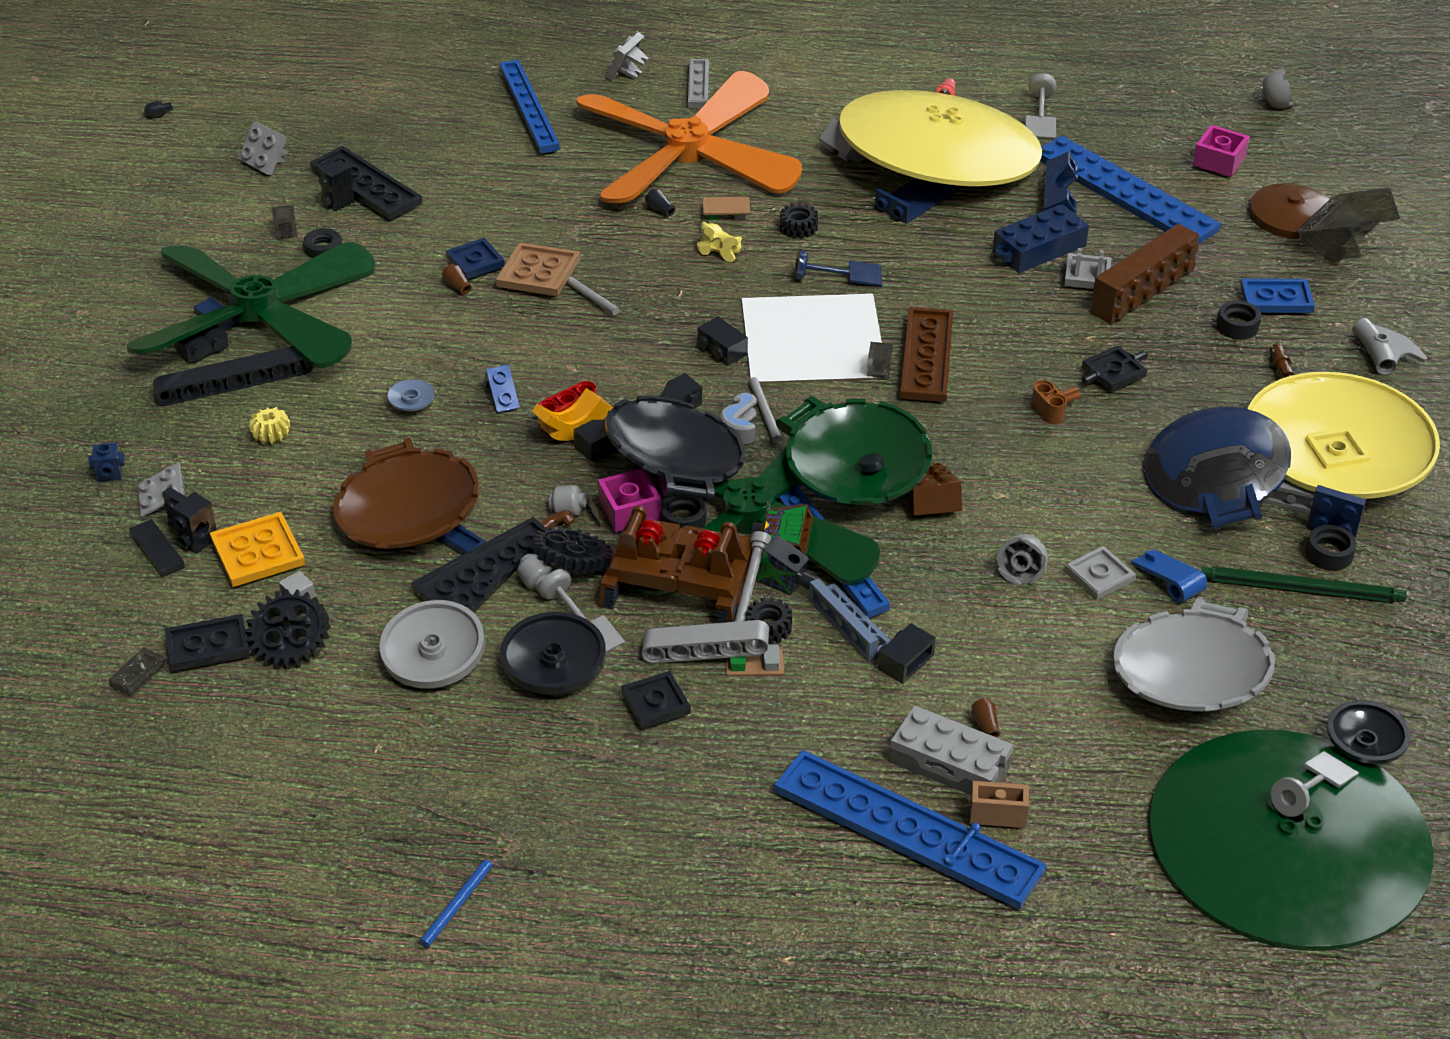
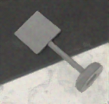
M1044 73L1034 75L1029 81V91L1032 95L1039 98V116L1026 115V127L1037 138L1055 139L1056 117H1044V98L1051 96L1055 92L1056 80L1051 75Z
M558 569L548 574L539 584V594L545 599H554L561 596L575 615L586 619L565 593L571 583L570 574L563 569ZM604 615L590 621L602 633L605 640L606 653L625 644L624 639Z
M1324 751L1304 764V767L1317 774V776L1304 784L1293 777H1284L1272 786L1271 799L1275 808L1282 814L1297 816L1302 814L1309 806L1310 797L1308 789L1324 779L1340 788L1357 777L1359 772Z

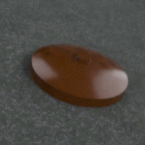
M1279 183L1263 187L1253 195L1250 204V215L1258 226L1269 233L1291 239H1308L1320 236L1332 228L1335 221L1336 208L1325 194L1314 188L1300 184Z

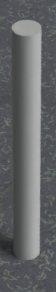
M569 277L566 284L613 315L619 313V307L573 277Z
M752 377L749 383L773 442H780L782 440L781 434L776 426L760 383L756 377Z

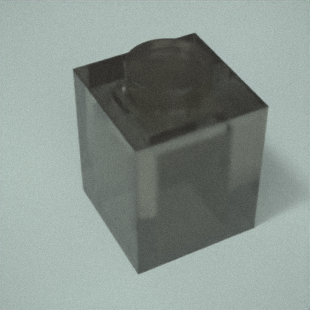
M294 206L272 207L276 239L297 237Z
M870 343L867 364L868 377L890 379L893 344Z

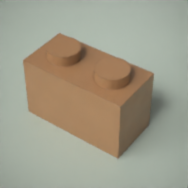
M973 781L970 801V824L978 823L980 825L1026 828L1029 809V785Z

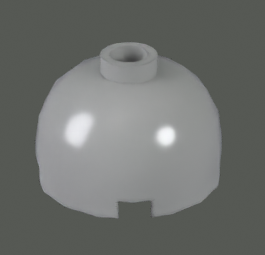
M1284 68L1269 73L1263 80V89H1259L1262 101L1266 100L1269 106L1276 109L1294 106L1289 83L1284 76L1286 74Z
M1018 534L1010 537L1001 545L997 553L998 569L1007 581L1015 585L1035 583L1042 577L1048 564V553L1045 545L1038 538L1030 534Z

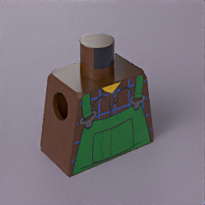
M807 504L771 508L767 511L765 523H753L752 533L755 531L765 532L771 536V540L775 535H778L806 555L813 515Z

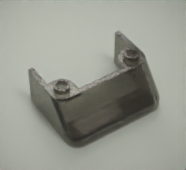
M1391 188L1343 193L1330 198L1297 231L1300 239L1326 260L1339 262L1343 259L1360 258L1362 256L1355 237L1356 232H1371L1379 222L1399 220L1400 216Z

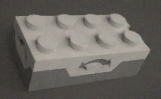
M914 705L891 740L889 762L971 795L973 781L1001 783L1011 767L1014 744Z

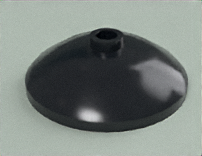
M1366 700L1346 702L1336 707L1328 719L1327 733L1331 742L1340 752L1356 761L1368 764L1389 763L1400 758L1408 749L1410 743L1408 725L1397 712L1380 703Z

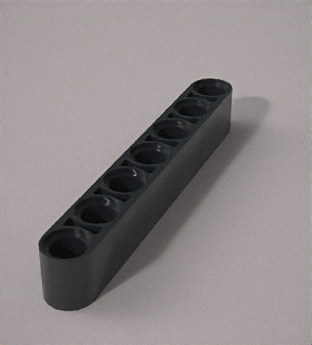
M291 347L162 375L154 379L152 386L158 403L169 406L310 373L314 367Z

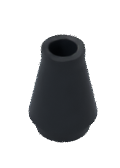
M651 189L645 197L648 207L667 217L674 214L676 208L662 190Z

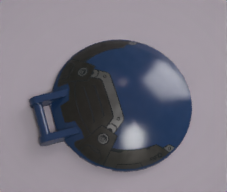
M1240 407L1207 408L1184 415L1169 424L1156 436L1146 455L1145 472L1149 486L1159 499H1164L1170 504V507L1184 513H1188V511L1200 512L1202 516H1209L1213 530L1221 529L1220 526L1253 518L1254 520L1262 519L1259 504L1263 502V497L1271 491L1275 493L1285 481V475L1288 468L1291 467V447L1282 428L1272 419L1261 413Z

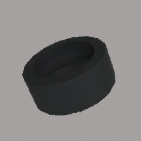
M1234 300L1226 302L1219 309L1217 328L1222 334L1233 339L1243 340L1251 338L1259 331L1261 312L1256 306L1245 301ZM1229 318H1242L1248 322H1236Z
M673 494L672 497L667 496L661 503L660 521L680 524V528L683 526L703 528L706 524L707 507L702 498ZM677 510H690L695 512L696 515L689 518H677L672 516L671 513Z
M1322 525L1311 531L1306 553L1310 561L1318 567L1327 570H1340L1352 563L1357 543L1355 537L1348 530L1336 525ZM1332 543L1343 548L1344 551L1331 552L1323 549L1318 544Z

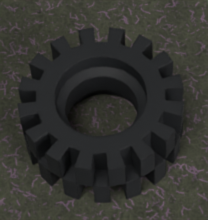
M791 203L790 206L786 205L785 209L782 208L780 212V230L788 237L793 235L795 239H797V236H800V239H804V236L807 238L811 237V234L814 235L815 231L818 230L817 209H814L812 205L808 207L806 203L804 206L801 203H798V205Z
M764 597L761 598V602L755 600L753 605L750 604L748 606L746 621L776 620L775 622H765L769 626V644H773V640L780 643L782 638L787 639L788 634H791L792 609L789 608L786 602L782 604V600L779 598L775 602L774 597H770V601H766Z

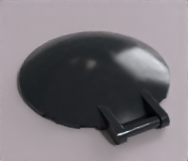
M647 395L637 396L636 400L633 401L623 399L617 402L611 411H608L605 420V430L608 438L626 458L643 469L658 475L664 496L672 497L674 494L703 498V501L712 502L715 493L713 483L733 477L741 470L744 464L746 452L738 434L733 429L725 428L722 425L723 420L709 411H706L704 414L693 409L694 405L668 397ZM674 481L695 483L699 485V488L674 485Z

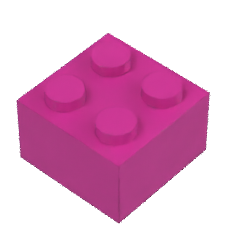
M1211 125L1196 144L1193 165L1203 170H1210L1223 176L1232 177L1246 158L1250 136Z
M641 468L598 480L599 503L615 532L623 531L634 506L644 507L647 511V519L661 520V497L645 469Z

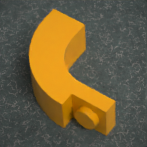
M586 388L578 400L570 408L562 412H552L539 404H536L532 412L539 417L537 422L541 424L540 427L556 440L569 441L574 440L573 429L591 420H604L608 411H611L613 407L599 395Z

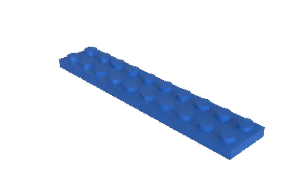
M1060 136L1041 147L1042 156L1040 161L1046 164L1047 160L1069 151L1078 166V179L1075 180L1076 182L1165 232L1179 223L1199 234V244L1220 231L1221 223L1132 175L1130 172L1123 170L1114 163L1087 150L1083 146L1076 144L1067 137Z
M805 750L800 752L774 784V792L1019 910L1046 872L1047 864L981 833L972 836L956 857L954 866H947L945 864V856L953 853L970 831L969 827Z

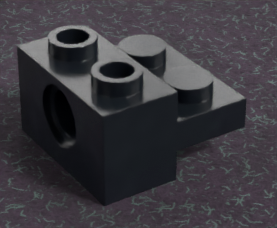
M171 487L165 489L162 493L164 508L168 517L167 524L170 530L177 533V541L182 548L198 554L212 543L210 533L217 531L212 503L196 492L186 497Z

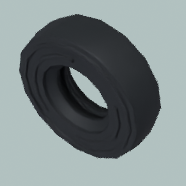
M319 228L312 230L304 237V250L308 256L315 258L341 244L342 238L339 232L333 229ZM319 242H330L327 245H315Z

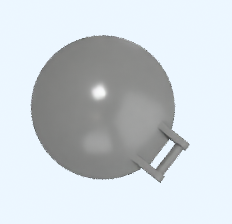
M1197 598L1191 609H1183V614L1169 615L1168 611L1148 616V621L1140 625L1134 623L1116 643L1114 665L1122 682L1134 693L1150 702L1179 710L1209 711L1241 704L1259 694L1268 685L1273 676L1275 655L1272 653L1266 637L1260 631L1254 632L1247 627V608L1239 607V609L1206 603L1204 599Z

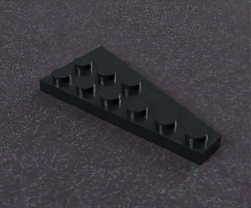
M532 517L411 582L412 590L423 601H451L467 607L474 613L515 572L520 564V560L525 555L533 553L534 550H531L533 535L536 534V531L547 528Z

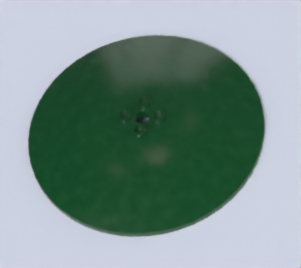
M1249 730L1222 735L1208 740L1189 750L1170 766L1160 780L1151 804L1149 825L1153 850L1158 863L1175 889L1193 907L1218 925L1238 935L1267 945L1293 950L1327 951L1350 948L1380 938L1397 928L1416 910L1425 895L1433 869L1431 835L1419 807L1409 793L1379 765L1351 759L1340 752L1330 740L1285 730ZM1324 751L1359 772L1357 777L1340 788L1324 779L1308 789L1310 797L1309 806L1302 814L1297 816L1282 814L1275 808L1271 799L1272 786L1278 780L1284 777H1293L1304 784L1317 776V774L1304 767V764ZM1289 817H1296V818H1298L1301 822L1296 823L1295 821H1293V820H1291V819H1288V818H1289Z

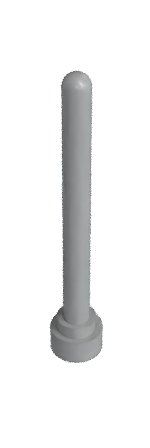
M755 531L751 535L750 544L753 551L734 622L745 621L746 611L750 604L762 553L771 541V536L765 532Z

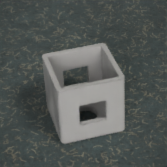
M300 571L278 582L281 596H284L286 589L289 590L290 595H293L299 589L301 597L306 592H309L311 599L316 597L313 582Z

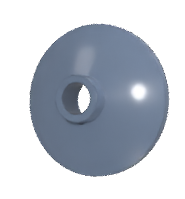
M409 379L400 381L389 389L388 401L394 408L399 410H420L427 407L433 401L434 389L429 383L422 380Z

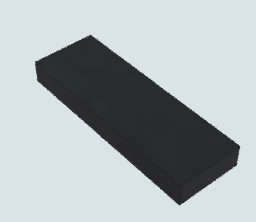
M152 519L129 528L133 539L162 577L185 568L183 559Z

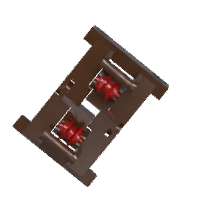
M634 506L600 583L598 606L613 609L620 593L621 582L669 592L678 589L680 594L717 600L716 609L719 623L734 622L753 551L750 544L751 537L738 536L737 528L731 522H724L721 526V532L692 526L680 528V524L647 519V511L644 507Z

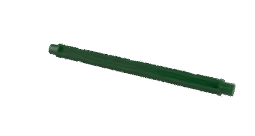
M1212 566V568L1201 567V572L1210 581L1393 603L1395 601L1405 602L1407 597V591L1397 590L1395 587Z

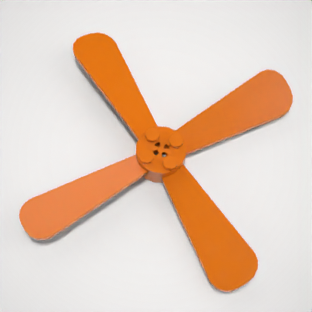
M737 71L733 73L694 117L671 119L669 124L602 95L587 94L576 98L577 106L582 109L666 136L665 147L603 189L601 200L606 203H623L633 200L674 160L691 163L706 158L771 193L777 194L785 193L796 185L802 175V165L794 157L711 135L768 99L769 88L767 84L750 72Z

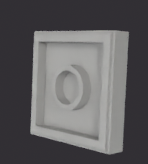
M1104 546L1066 564L1064 570L1096 600L1134 582L1136 579V574Z

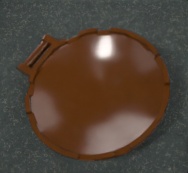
M411 438L403 439L404 442L375 451L371 449L366 450L364 453L367 463L362 465L363 470L356 475L350 474L341 484L339 495L334 498L333 513L335 521L347 537L371 547L402 548L433 540L459 525L474 508L479 496V481L472 465L464 458L454 457L450 451L435 448L431 452L422 451L421 448H414Z

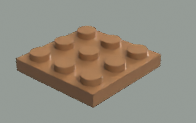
M519 242L496 278V286L529 293L559 296L581 259L580 252Z

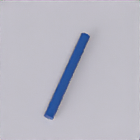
M484 859L423 935L419 941L423 947H430L493 867L489 860Z

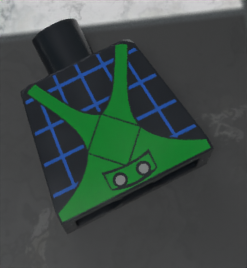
M775 535L763 550L756 581L791 595L799 585L810 591V582L817 579V577L806 572L809 562L808 556L778 535Z

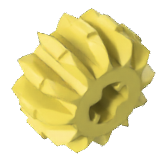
M267 407L266 410L258 409L256 414L251 415L250 432L255 441H261L262 445L267 442L271 444L275 441L282 442V438L288 437V432L290 431L288 416L284 410L279 411L277 407L273 409Z

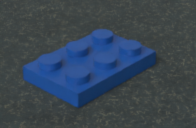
M1241 279L1240 287L1244 301L1256 306L1260 312L1300 314L1314 312L1315 304L1307 279Z

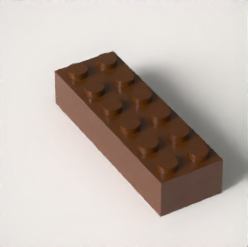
M1178 223L1095 277L1090 313L1109 324H1113L1159 292L1164 291L1187 273H1191L1196 265L1195 257L1199 248V234Z

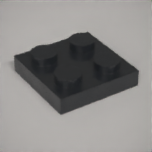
M671 671L621 686V693L641 729L691 714V706Z

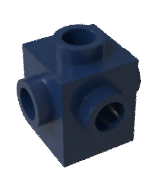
M102 443L93 445L92 455H88L90 470L94 469L97 482L122 480V466H125L124 452H119L118 444Z

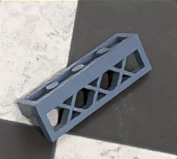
M819 578L810 582L809 600L868 661L877 658L879 649L891 640L835 583L826 587ZM878 641H880L883 645L878 647Z

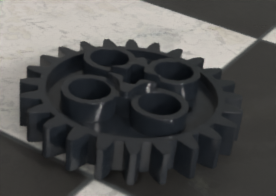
M549 527V530L542 528L541 531H536V534L533 535L531 550H534L533 554L538 555V559H545V563H553V567L562 566L563 570L570 569L573 572L581 570L583 573H586L587 570L595 573L596 570L603 571V568L607 569L613 552L610 549V545L605 544V540H598V536L591 537L589 532L583 534L579 529L577 531L571 528L564 530L561 527H558V530Z
M286 589L284 596H280L278 591H276L275 599L265 596L267 603L264 605L258 602L257 605L260 610L250 611L254 619L246 620L250 627L245 629L248 637L246 641L251 646L252 654H256L260 662L264 660L268 667L274 662L276 668L280 669L282 664L285 663L287 669L290 670L294 662L298 667H301V660L303 659L310 663L309 655L319 656L317 647L325 648L326 645L322 639L330 638L327 631L331 629L328 613L325 612L324 605L319 604L317 597L311 599L309 592H306L301 597L299 589L293 595H290L289 590ZM306 614L304 617L296 619L299 615ZM279 616V619L276 621H271L274 617ZM306 637L303 641L296 642L297 639ZM279 640L276 644H271L272 641Z

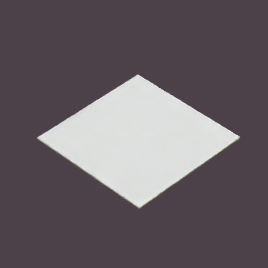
M873 294L742 298L745 333L748 337L750 378L756 377L759 383L888 379Z

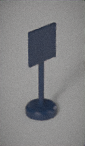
M798 250L794 267L795 280H803L806 269L849 275L850 282L882 287L881 265L849 260L848 270L808 264L807 252Z

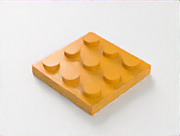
M282 512L210 533L211 542L232 587L305 565L304 556Z

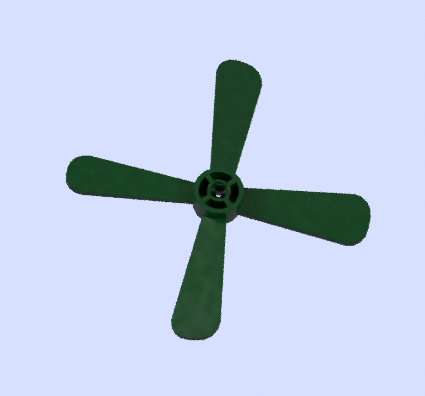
M345 242L275 279L262 275H249L237 279L204 252L196 248L187 246L161 248L163 258L230 294L231 304L137 338L127 344V352L132 354L152 353L235 316L236 321L240 323L247 321L264 323L311 366L316 368L333 366L351 351L352 337L350 334L282 302L370 276L376 269L375 259L362 245Z
M786 447L756 478L746 477L713 483L714 496L724 501V513L702 529L721 532L722 524L724 522H731L736 526L738 532L752 534L753 523H765L769 509L786 507L787 505L775 500L800 484L789 467ZM688 483L694 487L699 488L698 484ZM813 516L806 556H808L811 562L839 582L846 585H856L865 581L876 569L880 561V548L878 543L871 538ZM635 585L638 592L646 595L658 596L669 593V591Z

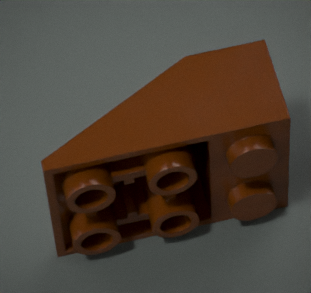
M931 463L923 480L905 494L909 509L914 515L962 511L961 482L942 463Z

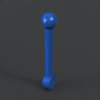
M972 823L970 831L953 853L945 856V864L947 866L955 865L956 857L974 834L980 832V824Z

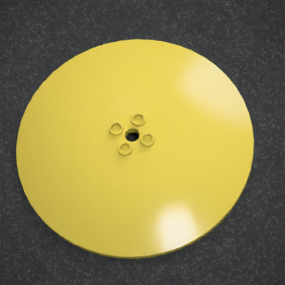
M918 90L877 92L853 100L844 107L840 115L839 128L841 134L857 152L890 170L926 181L961 186L1005 184L1031 174L1038 167L1042 156V148L1037 137L1021 122L993 107L954 95Z

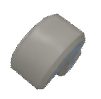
M750 393L736 395L733 398V404L722 409L720 413V419L723 420L722 425L727 429H733L742 440L743 445L755 442L756 427L749 421L756 416L753 406L757 401L755 396Z

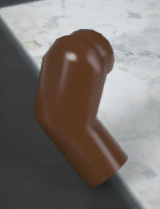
M562 510L550 514L541 524L548 530L549 527L554 528L560 522L565 527H568L575 521V517L570 514L571 511Z

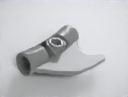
M1368 318L1358 320L1352 328L1353 333L1369 352L1376 370L1380 374L1387 375L1393 373L1397 368V362L1403 356H1410L1423 363L1427 360L1425 354L1408 337L1374 325Z

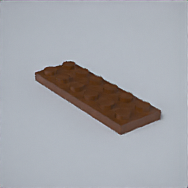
M909 307L900 393L901 399L933 402L947 401L954 310Z

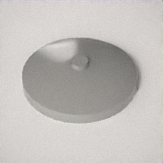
M430 600L409 606L395 615L384 628L379 647L386 670L397 681L416 688H437L462 679L477 666L484 652L485 636L480 620L467 607L446 600Z

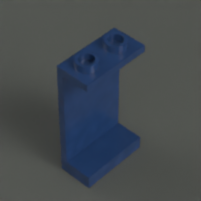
M915 178L891 194L878 188L875 195V208L908 224L953 195L956 185Z

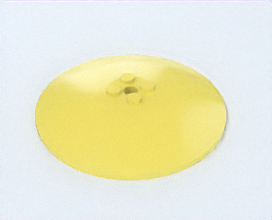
M1310 372L1292 375L1263 388L1253 398L1248 407L1249 410L1256 411L1272 419L1286 434L1291 447L1292 460L1291 467L1288 468L1285 475V480L1315 492L1317 485H1321L1363 499L1394 495L1406 491L1423 481L1434 468L1440 449L1438 431L1424 409L1397 389L1366 377L1339 372Z

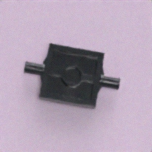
M1117 345L1083 360L1082 368L1089 374L1082 376L1081 381L1084 385L1098 381L1110 392L1146 377L1147 369L1140 364V361L1148 358L1147 352L1142 350L1136 354H1131Z

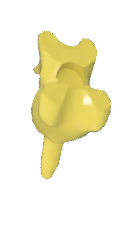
M702 222L701 230L703 234L701 240L697 243L699 252L703 255H708L710 252L716 251L727 262L735 261L736 257L734 254L742 249V237L729 235L715 223Z

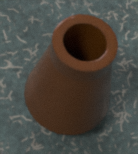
M450 264L444 268L442 277L445 283L458 290L462 295H466L471 291L472 286L460 266Z
M988 698L975 701L971 706L972 717L983 733L996 738L999 737L1001 732L996 704Z

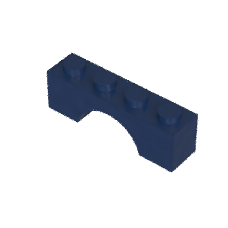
M1068 151L1046 161V170H1044L1045 182L1043 183L1045 188L1043 211L1063 204L1074 214H1077V202L1069 191L1068 186L1078 179V166Z

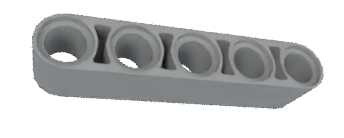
M752 620L653 628L647 630L644 634L642 657L650 663H665L762 655L768 650L769 626L763 621Z

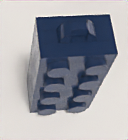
M1061 204L995 230L992 252L1016 272L1021 273L1078 250V248L1085 247L1089 225Z

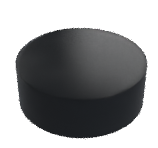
M879 453L864 455L859 459L860 468L868 473L882 469L884 466L883 455Z

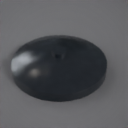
M546 612L527 617L507 632L501 644V663L509 679L521 688L539 694H563L586 686L599 675L606 660V645L600 630L589 620L566 612Z

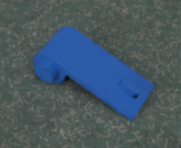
M1155 549L1145 551V554L1132 560L1133 566L1165 580L1168 594L1176 603H1182L1205 591L1207 587V578L1203 572Z

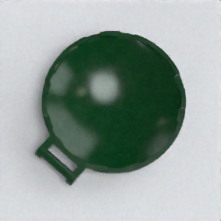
M810 395L804 399L802 405L787 416H781L776 420L778 429L790 436L786 447V455L793 475L807 489L832 501L865 505L882 503L898 498L915 488L926 476L931 465L932 443L926 435L924 426L907 411L886 402L880 401L879 404L867 403L866 399H846V403L833 405L832 402L825 404ZM871 453L883 455L884 466L882 469L870 473L861 470L859 463L861 457Z

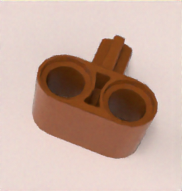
M1039 380L1033 386L1031 405L1046 422L1055 425L1061 424L1065 419L1067 403L1079 399L1081 394L1077 387L1060 392L1050 381Z

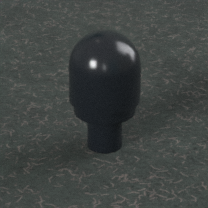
M154 101L146 104L144 107V113L149 118L162 117V115H165V111L173 110L171 102L162 104L161 101Z

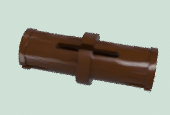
M1280 343L1273 344V348L1270 347L1269 351L1273 357L1274 369L1278 370L1280 379L1295 375L1291 368V359L1289 356L1287 357L1284 346Z

